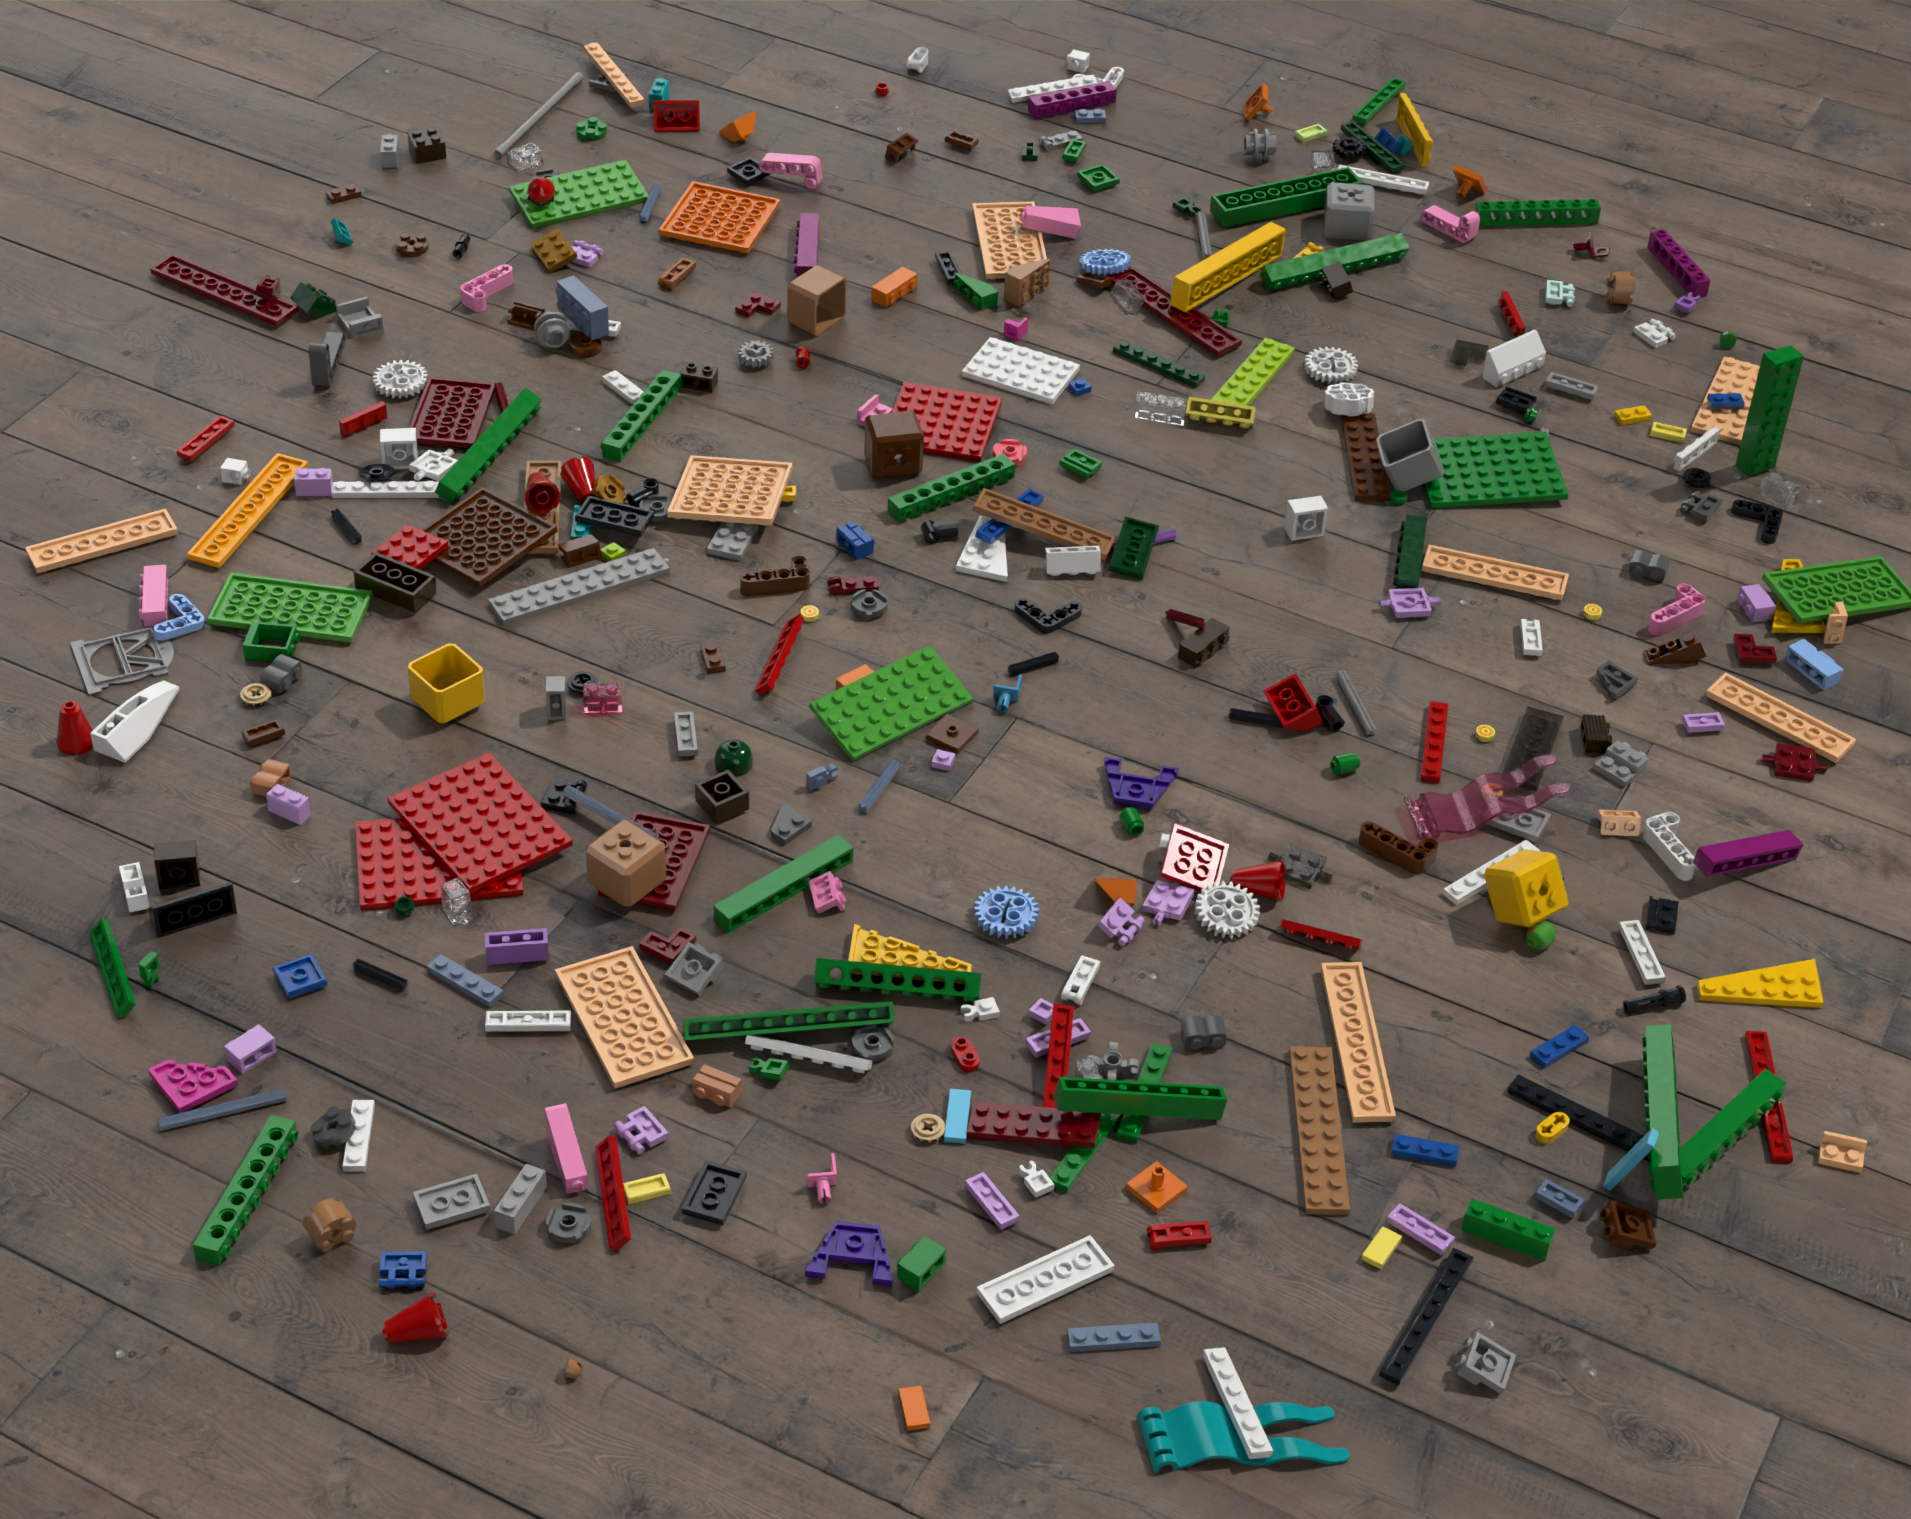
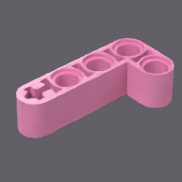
M766 153L759 163L760 170L765 173L804 175L805 185L809 189H816L823 177L821 161L816 156Z
M1432 205L1420 214L1422 222L1461 243L1470 241L1478 234L1480 217L1475 211H1471L1459 218L1438 206Z
M507 264L500 265L461 285V302L475 312L485 311L487 308L486 297L513 284L512 266Z
M1682 583L1677 585L1674 603L1651 614L1648 632L1654 636H1661L1701 616L1706 600L1705 596L1688 584Z

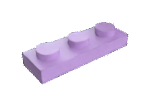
M1082 1019L1074 1020L1071 1044L1090 1038L1091 1031ZM1050 1029L1026 1038L1025 1044L1035 1058L1048 1053Z
M984 1172L965 1180V1187L1000 1230L1019 1222V1214Z
M1399 1204L1387 1217L1388 1223L1441 1256L1454 1243V1236L1402 1204Z

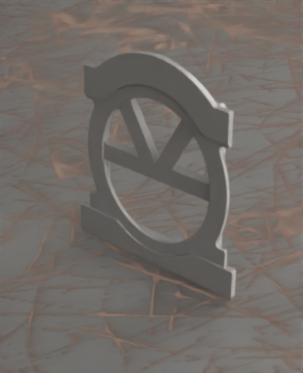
M151 627L94 641L84 642V640L70 642L89 696L101 694V689L108 688L109 684L130 683L151 674L154 677L169 674L168 668L174 659V649L168 639L158 640L154 638V631ZM124 640L139 641L126 651H124L121 643ZM113 643L124 675L108 677L95 672L90 664L93 654L103 646ZM146 644L155 653L154 658L131 655ZM129 663L149 666L144 670L132 672Z

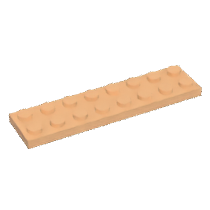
M162 509L25 547V550L36 573H41L155 540L177 535L178 530L167 510Z
M1428 545L1421 570L1430 574H1438L1563 601L1569 576L1568 573L1434 545Z
M1726 672L1706 691L1705 696L1807 748H1814L1815 753L1835 763L1855 745V738Z

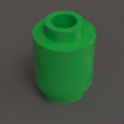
M1351 752L1333 756L1330 767L1337 775L1353 772L1360 767V759L1356 753L1353 754Z
M1125 808L1120 813L1119 819L1128 834L1138 836L1144 831V822L1135 808Z

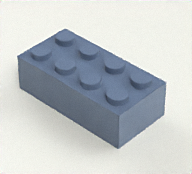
M574 275L558 280L556 288L558 299L556 305L558 310L591 340L609 335L608 306Z

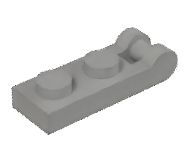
M1075 130L1048 138L1042 136L1039 139V143L1041 146H1044L1046 151H1053L1067 147L1072 139L1083 141V137Z

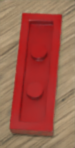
M381 401L339 420L340 434L343 437H347L387 419L386 404Z

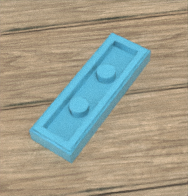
M950 1089L944 1142L966 1144L971 1090Z

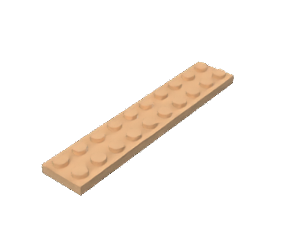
M1362 962L1321 963L1320 969L1352 1122L1395 1121L1396 1114Z

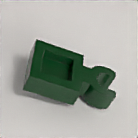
M1184 196L1173 202V208L1181 213L1188 212L1192 217H1195V212H1201L1199 206H1196L1193 201Z

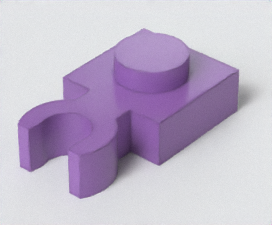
M1690 292L1687 297L1682 296L1675 302L1674 308L1688 314L1699 303L1700 296L1692 297L1693 293Z

